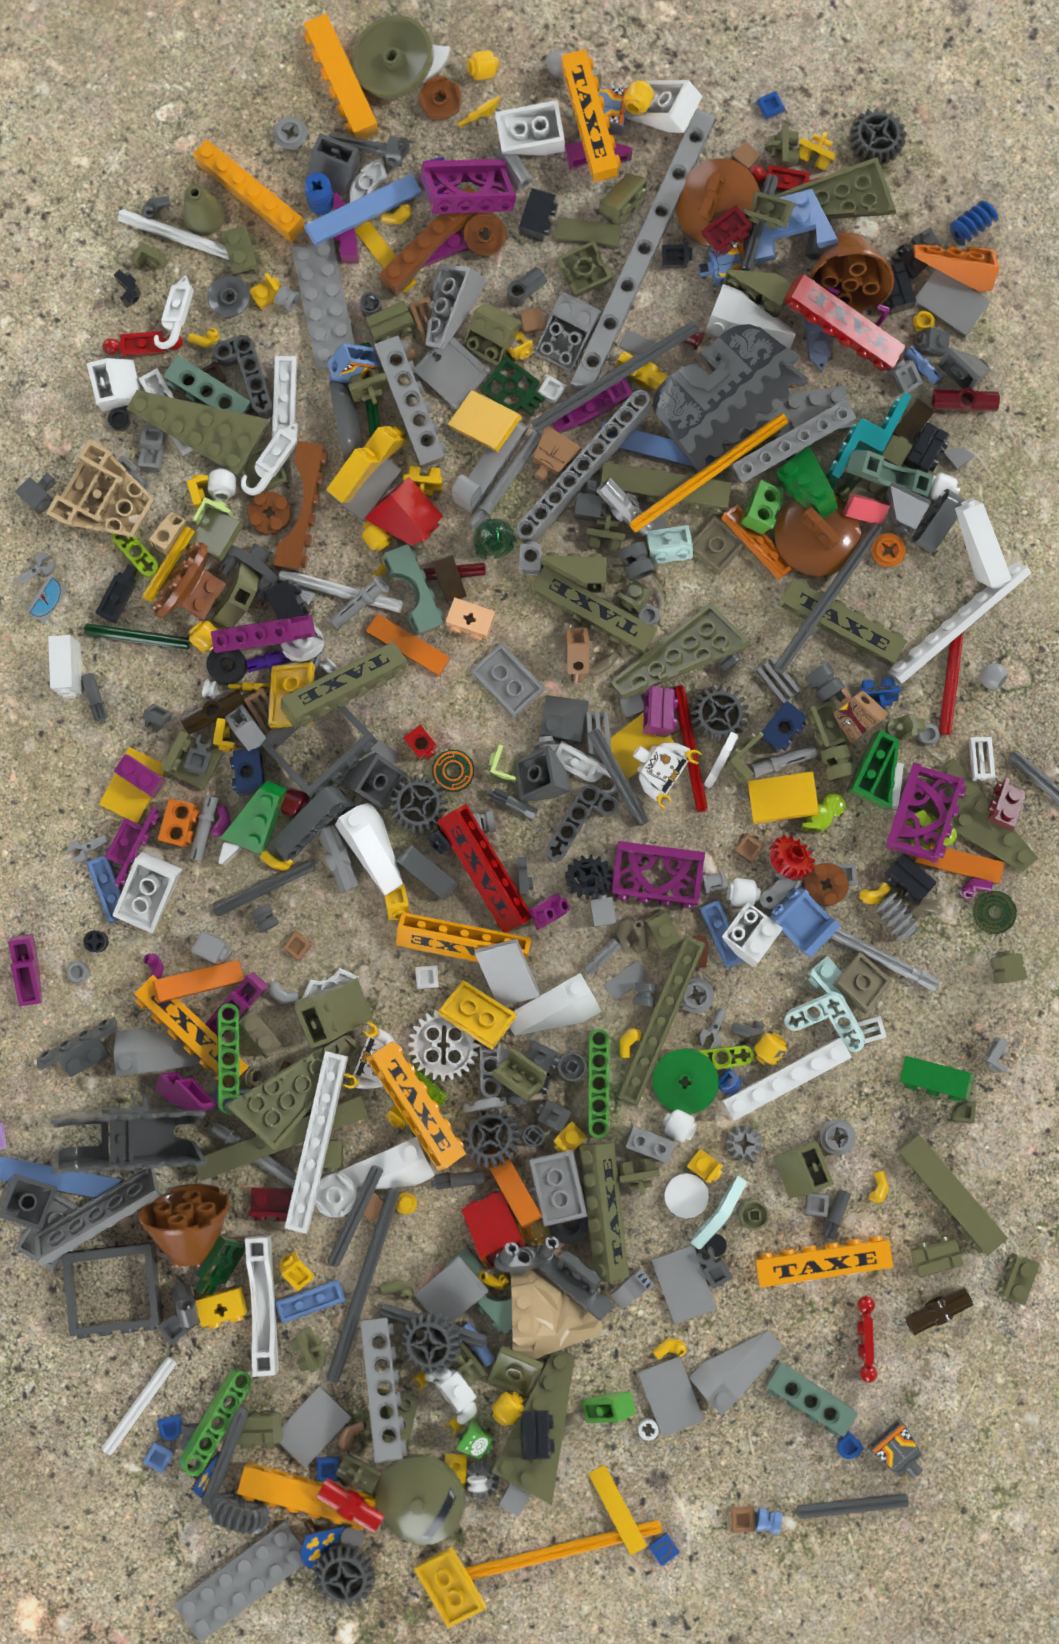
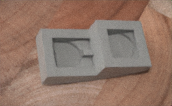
M143 425L140 440L141 452L138 462L140 471L161 472L165 432L156 426Z

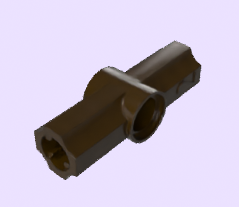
M237 688L214 701H207L202 707L180 717V720L186 732L191 735L212 723H216L217 718L223 719L240 705L245 707L247 704ZM212 707H218V714L213 717L209 716V710Z
M962 1287L944 1297L939 1296L928 1301L925 1307L908 1314L904 1318L912 1334L915 1336L934 1325L940 1326L953 1319L954 1315L970 1308L974 1304L966 1288Z

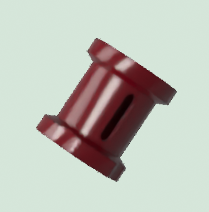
M697 332L683 342L693 346L694 350L697 351L705 333Z

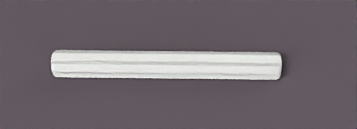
M167 1357L103 1445L102 1450L106 1454L112 1455L176 1366L175 1360Z

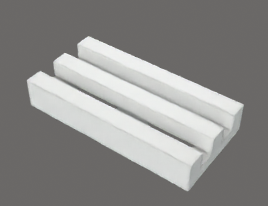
M970 737L968 742L972 781H977V779H981V781L986 779L990 781L995 780L992 737ZM983 742H986L989 774L985 772ZM975 743L978 746L980 774H978Z
M897 763V767H895V785L892 792L893 803L891 809H898L903 763Z
M881 1016L857 1022L859 1026L874 1022L878 1023V1026L862 1030L863 1034L880 1030L881 1033L865 1038V1043L887 1037Z

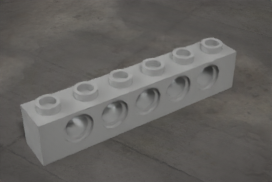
M397 335L374 344L420 468L422 469L444 461V454L447 453L443 440L439 442L436 435L440 433L436 421L431 422L429 417L432 411L428 401H423L421 396L424 390L420 380L416 381L413 374L416 373L413 361L408 362L406 353H409L405 341H400ZM398 357L402 360V363L399 366H393L390 363L391 360ZM406 377L410 380V383L407 386H401L398 384L399 379ZM414 397L418 402L415 406H408L406 400ZM417 417H422L425 419V424L423 426H416L413 423ZM430 437L433 443L428 447L421 444L422 439Z
M847 399L840 400L739 458L730 467L738 482L744 483L856 419V416Z
M387 1318L360 1321L375 1463L403 1460L402 1454H407L405 1439L401 1440L400 1430H404L403 1416H398L397 1407L402 1405L400 1392L396 1393L395 1383H399L398 1369H393L392 1360H397L395 1346L390 1345V1337H394L393 1323L388 1324ZM376 1338H383L385 1340V1346L382 1349H375L372 1346ZM382 1360L388 1364V1368L380 1373L375 1370V1364ZM388 1384L390 1386L389 1394L386 1396L379 1395L377 1392L379 1385ZM390 1407L393 1410L392 1417L382 1419L380 1417L381 1409ZM387 1430L395 1433V1440L392 1443H385L382 1440V1435Z

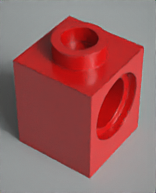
M421 724L403 737L420 761L424 758L428 760L436 754L435 749L438 747ZM425 739L428 742L427 747L422 750L416 748L418 740Z

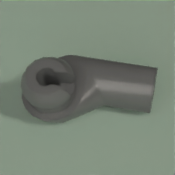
M169 196L150 198L142 209L143 215L151 219L160 208L171 207Z
M756 1020L753 1022L752 1027L734 1022L731 1032L744 1037L761 1036L765 1025Z

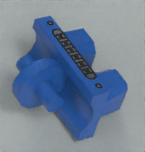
M893 677L881 680V687L875 688L873 680H863L860 692H866L885 710V706H892L894 701L899 700L901 688L900 685L895 684Z

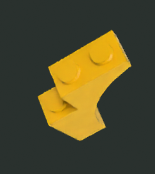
M397 425L378 427L364 448H358L353 451L326 490L341 503L351 502L375 470L392 454L406 445L409 438L405 436V431Z

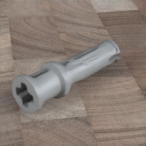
M376 575L370 584L360 588L359 594L330 618L332 624L338 629L341 628L343 624L367 604H373L381 593L387 592L389 588L382 578Z

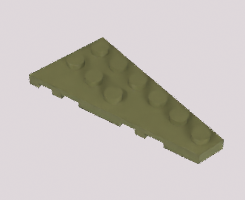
M878 157L774 195L775 197H782L812 189L827 219L896 214V209Z
M136 390L127 407L129 411L237 476H240L270 422V419Z
M709 603L611 680L610 684L623 699H627L647 690L650 686H657L751 646V643L717 608Z
M954 758L938 770L955 777L965 778L963 785L967 787L963 799L958 798L956 804L960 806L957 818L952 817L950 822L958 835L978 845L979 848L994 855L998 860L1005 862V864L1019 873L1026 870L1039 859L1014 829L1010 831L988 821L990 812L987 810L991 801ZM928 778L925 782L932 787L936 780ZM941 784L935 789L937 793L941 789H947L944 792L946 797H950L953 794V788L949 784ZM924 792L921 797L920 793H916L914 797L916 800H922L927 794ZM931 799L924 805L916 807L920 811L926 810L927 813L940 818L937 808ZM951 803L944 804L947 810V814L949 812Z
M345 1033L227 1103L225 1106L271 1149L275 1150L313 1106L325 1052L348 1056L347 1067L362 1048Z
M562 1350L550 1354L523 1411L548 1410L549 1415H553L554 1429H550V1439H554L555 1453H551V1459L522 1460L519 1417L491 1471L550 1505L553 1503L575 1357Z

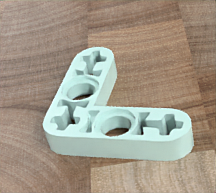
M838 992L827 993L789 1010L785 1016V1026L792 1031H798L826 1018H830L838 1035L849 1051L859 1052L864 1047L865 1036L844 997ZM831 999L834 1002L838 1001L837 1009L834 1004H829ZM813 1006L817 1007L820 1010V1015L812 1016L808 1009ZM792 1016L794 1018L801 1017L798 1021V1024L795 1021H790ZM846 1017L850 1020L851 1024L843 1027L839 1024L838 1019ZM852 1036L855 1040L859 1039L858 1045L855 1042H850Z
M738 1175L732 1180L716 1211L698 1229L690 1244L700 1250L723 1226L732 1213L747 1181Z

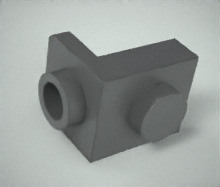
M933 327L918 331L915 338V349L919 353L929 351L944 356L945 352L949 349L950 333Z

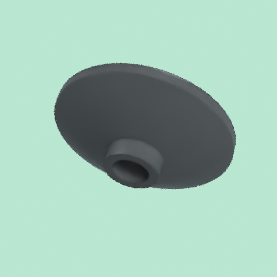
M223 276L211 284L208 291V302L212 310L218 315L235 317L243 313L248 307L250 291L242 279L236 276ZM228 297H234L233 301L227 302Z

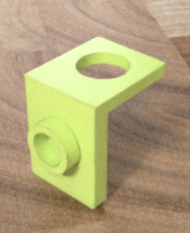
M204 497L193 521L199 526L210 507L230 517H233L234 514L230 509L226 508L227 505L218 499L212 501Z
M499 744L497 752H492L488 765L492 766L490 775L515 783L516 777L496 771L504 749L503 745Z

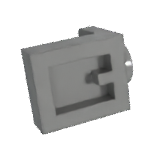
M899 359L894 368L887 370L889 375H894L902 394L904 392L909 393L923 384L912 360Z
M995 1037L982 1059L988 1063L986 1067L995 1073L999 1071L1007 1072L1008 1070L1007 1067L997 1062L999 1059H1003L1008 1051L1006 1048L1008 1042L1002 1038Z

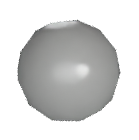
M562 50L550 52L545 59L553 78L564 77L561 67V55L567 53Z
M998 663L986 665L980 673L982 684L990 690L1000 689L1008 678L1007 669Z

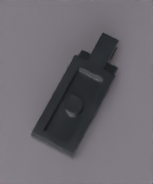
M127 564L123 573L119 572L117 576L114 575L95 612L97 615L115 624L117 623L137 583L134 579L138 572L136 567Z

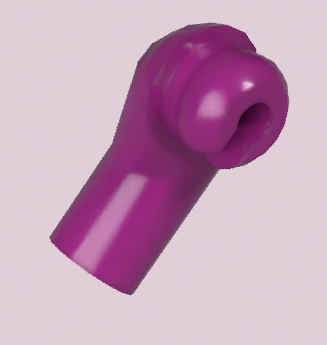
M226 805L216 808L219 819L210 828V833L213 837H221L231 825Z
M972 878L962 886L961 894L965 899H970L979 890L991 892L993 882Z
M155 953L146 954L144 963L152 971L150 977L154 975L157 979H161L164 971L161 959Z

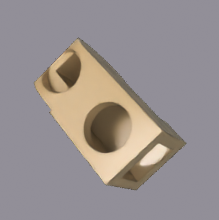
M174 512L169 513L150 537L151 546L167 556L180 533L187 526L188 521Z

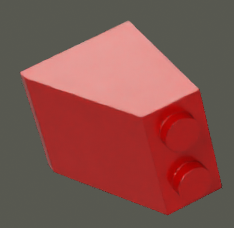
M408 477L387 494L364 518L413 546L418 541L421 543L425 542L431 536V533L440 526L438 522L443 515L413 480Z
M502 1191L492 1192L483 1200L469 1202L465 1208L461 1209L478 1254L488 1269L495 1267L494 1258L499 1251L504 1249L507 1243L513 1242L519 1248L527 1247L510 1205Z

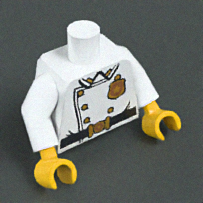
M661 743L659 746L653 745L649 751L642 746H638L634 751L633 757L641 762L637 771L640 773L639 781L642 788L652 799L658 801L662 809H667L662 805L664 800H669L672 803L667 793L689 761L694 764L699 763L693 760L694 754L702 755L698 750H690V748L678 743Z
M369 1021L367 1024L371 1026V1030L368 1032L362 1030L368 1036L354 1074H344L345 1077L350 1078L348 1084H342L344 1087L367 1090L383 1087L366 1057L385 1044L394 1041L389 1033L377 1028Z
M444 1367L442 1372H438L435 1369L434 1373L431 1374L429 1370L425 1373L419 1372L411 1381L412 1383L416 1381L420 1384L417 1390H422L428 1382H432L455 1412L457 1417L452 1418L445 1424V1427L450 1425L453 1428L451 1435H455L461 1430L463 1425L477 1412V1407L474 1403L477 1398L461 1375L451 1367Z

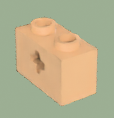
M454 598L446 619V625L452 632L461 634L463 631L470 634L469 637L481 641L482 638L487 640L496 614L495 611ZM470 617H473L474 622L467 625L465 619L469 620Z

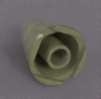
M190 185L184 195V223L192 233L199 236H209L212 232L222 227L225 221L224 207L215 196L201 185Z

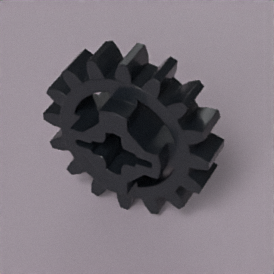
M592 854L589 855L588 859H585L583 855H581L580 861L573 859V865L568 864V871L565 872L566 886L570 887L571 894L577 892V898L585 895L586 900L592 895L594 899H597L598 893L604 896L605 889L610 890L611 882H613L612 868L608 867V862H601L600 856L593 859Z

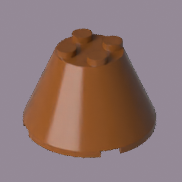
M842 231L836 232L835 235L838 243L824 248L809 278L824 289L831 287L839 290L838 296H834L862 315L863 311L872 307L876 309L878 304L881 305L889 297L894 286V273L889 262L866 240L864 235L851 232L844 233Z
M189 1184L171 1188V1193L158 1197L154 1202L141 1207L139 1211L140 1224L169 1258L173 1267L194 1266L200 1268L221 1234L229 1211L230 1199L227 1193L221 1192V1188L213 1185Z

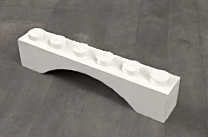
M837 1037L779 1071L740 1089L733 1095L723 1098L722 1102L731 1119L735 1121L852 1057L842 1039Z
M271 1234L248 1236L245 1239L252 1305L253 1377L276 1375L279 1371Z

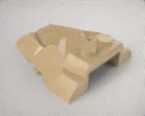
M88 439L78 456L81 461L61 497L55 496L46 514L65 525L134 537L155 500L127 472L124 466L113 457L108 449Z
M537 1268L527 1270L521 1276L511 1273L512 1347L514 1351L532 1359H538L602 1334L601 1321L597 1320Z

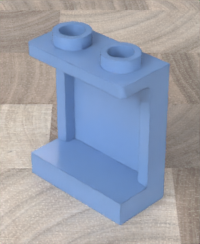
M798 887L790 891L783 904H779L773 909L772 915L769 918L783 928L782 932L803 954L812 957L841 925L831 918L809 896V892L806 889Z

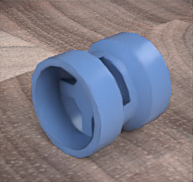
M759 1507L756 1515L755 1530L759 1532L766 1530L770 1531L771 1534L779 1535L782 1524V1512L776 1510L768 1512L766 1508Z

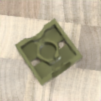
M595 240L556 258V263L573 296L576 298L613 281V276L609 268L605 266ZM577 255L580 256L578 260H576L575 256ZM591 278L593 283L588 284L587 279Z

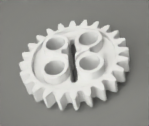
M437 1010L434 1011V1017L427 1013V1021L419 1019L421 1027L413 1026L417 1033L409 1035L415 1039L414 1042L408 1043V1046L414 1047V1050L409 1052V1055H416L412 1063H420L418 1071L423 1068L426 1069L424 1076L429 1075L430 1072L433 1073V1080L438 1075H441L442 1081H445L446 1075H449L450 1079L454 1080V1073L461 1077V1069L468 1072L467 1064H475L471 1057L479 1055L473 1050L480 1047V1045L474 1043L475 1039L460 1030L461 1038L457 1041L452 1040L449 1032L452 1028L457 1027L440 1017ZM443 1025L447 1027L446 1043H450V1047L446 1048L445 1065H442V1047H438V1043L443 1041ZM432 1027L437 1028L439 1031V1037L436 1040L429 1039L427 1035L428 1030ZM433 1049L438 1052L439 1058L436 1062H430L427 1059L429 1050ZM452 1050H457L461 1054V1059L457 1063L449 1059V1053Z

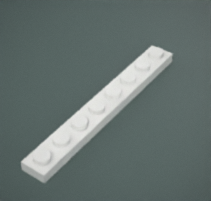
M1016 562L1010 565L1008 570L1012 580L993 588L987 586L983 591L977 593L969 603L960 607L956 614L950 619L945 620L935 632L929 634L922 643L912 648L908 655L896 662L887 672L888 675L893 677L895 681L901 684L904 683L1031 574L1028 566Z
M325 1052L285 1229L305 1234L309 1231L348 1056Z

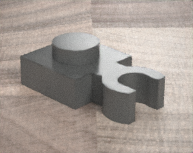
M198 735L196 738L197 749L190 747L184 770L205 776L212 754L207 751L212 748L213 740L209 738V742L203 745L200 743L202 736Z
M518 857L520 895H529V890H533L532 877H528L527 858Z
M709 1246L707 1251L710 1255L705 1257L699 1251L697 1258L700 1263L705 1264L702 1266V1272L714 1289L732 1280L733 1275L722 1257L714 1258V1249Z

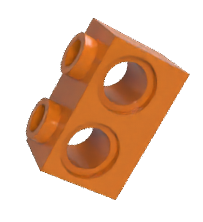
M169 798L158 841L187 848L188 844L192 843L194 837L192 827L198 821L197 817L200 814V811L197 810L198 806ZM187 808V816L180 819L178 817L179 810ZM181 829V838L174 840L172 837L173 831Z

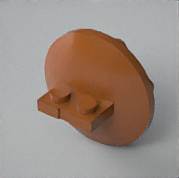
M725 158L707 160L694 167L686 176L684 188L676 204L679 223L687 235L702 245L710 246L701 234L703 229L735 205L741 211L743 209L750 211L755 192H760L754 176L742 164ZM758 200V202H757V204H756V206H755L753 212H756V211H757L759 200Z
M835 496L838 509L825 519L812 506L806 509L796 499L791 500L778 516L774 530L775 545L783 561L792 567V570L808 577H827L836 574L841 570L861 540L859 521L842 513L846 504L839 500V497Z
M195 542L186 551L185 560L173 568L169 574L173 579L162 585L158 592L161 597L157 598L151 607L155 616L162 618L178 607H182L201 621L204 620L213 606L214 600L218 598L226 585L205 570L208 546L206 544Z

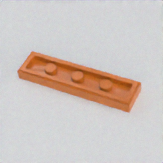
M736 504L724 513L721 519L773 575L780 580L793 568L783 561L776 545L765 533L762 535L740 524L744 511Z
M378 613L366 630V633L386 645L394 641L404 656L439 677L451 659L446 654Z
M929 844L930 849H933L936 846L933 844ZM946 848L944 858H939L937 864L914 856L913 860L916 864L992 881L996 884H1000L1005 863Z
M239 960L157 979L152 983L158 1003L238 984L244 980Z
M491 1149L488 1152H484L483 1154L491 1155L498 1153L499 1151L497 1149ZM506 1158V1166L498 1162L499 1166L497 1169L491 1163L489 1169L521 1227L524 1228L541 1218L540 1211L512 1161Z

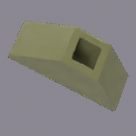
M240 562L212 620L227 628L234 627L247 612L257 592L260 576L258 571Z

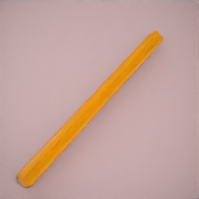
M783 413L776 416L630 521V528L634 532L641 530L787 425V417Z
M659 1520L637 1525L643 1538L662 1533ZM618 1530L466 1567L465 1569L471 1580H476L624 1542Z

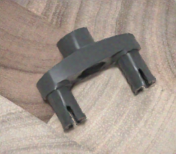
M254 543L249 552L232 545L223 561L216 568L228 576L236 562L242 560L261 573L260 576L262 577L258 582L255 594L261 600L266 595L265 590L269 589L272 584L275 585L279 579L276 572L265 563L271 553Z
M547 1237L542 1245L520 1248L513 1242L507 1243L504 1249L495 1256L494 1264L500 1271L511 1272L516 1276L524 1275L527 1270L548 1264L553 1258L554 1251L559 1246V1241L555 1237Z

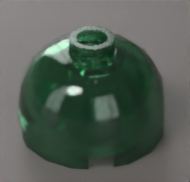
M486 519L474 530L473 546L478 557L482 559H488L487 556L494 555V559L503 557L515 548L514 542L517 543L511 526L502 519Z

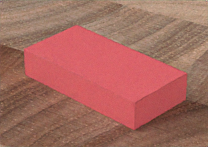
M851 493L842 513L847 517L871 523L876 522L882 525L890 505L884 501Z

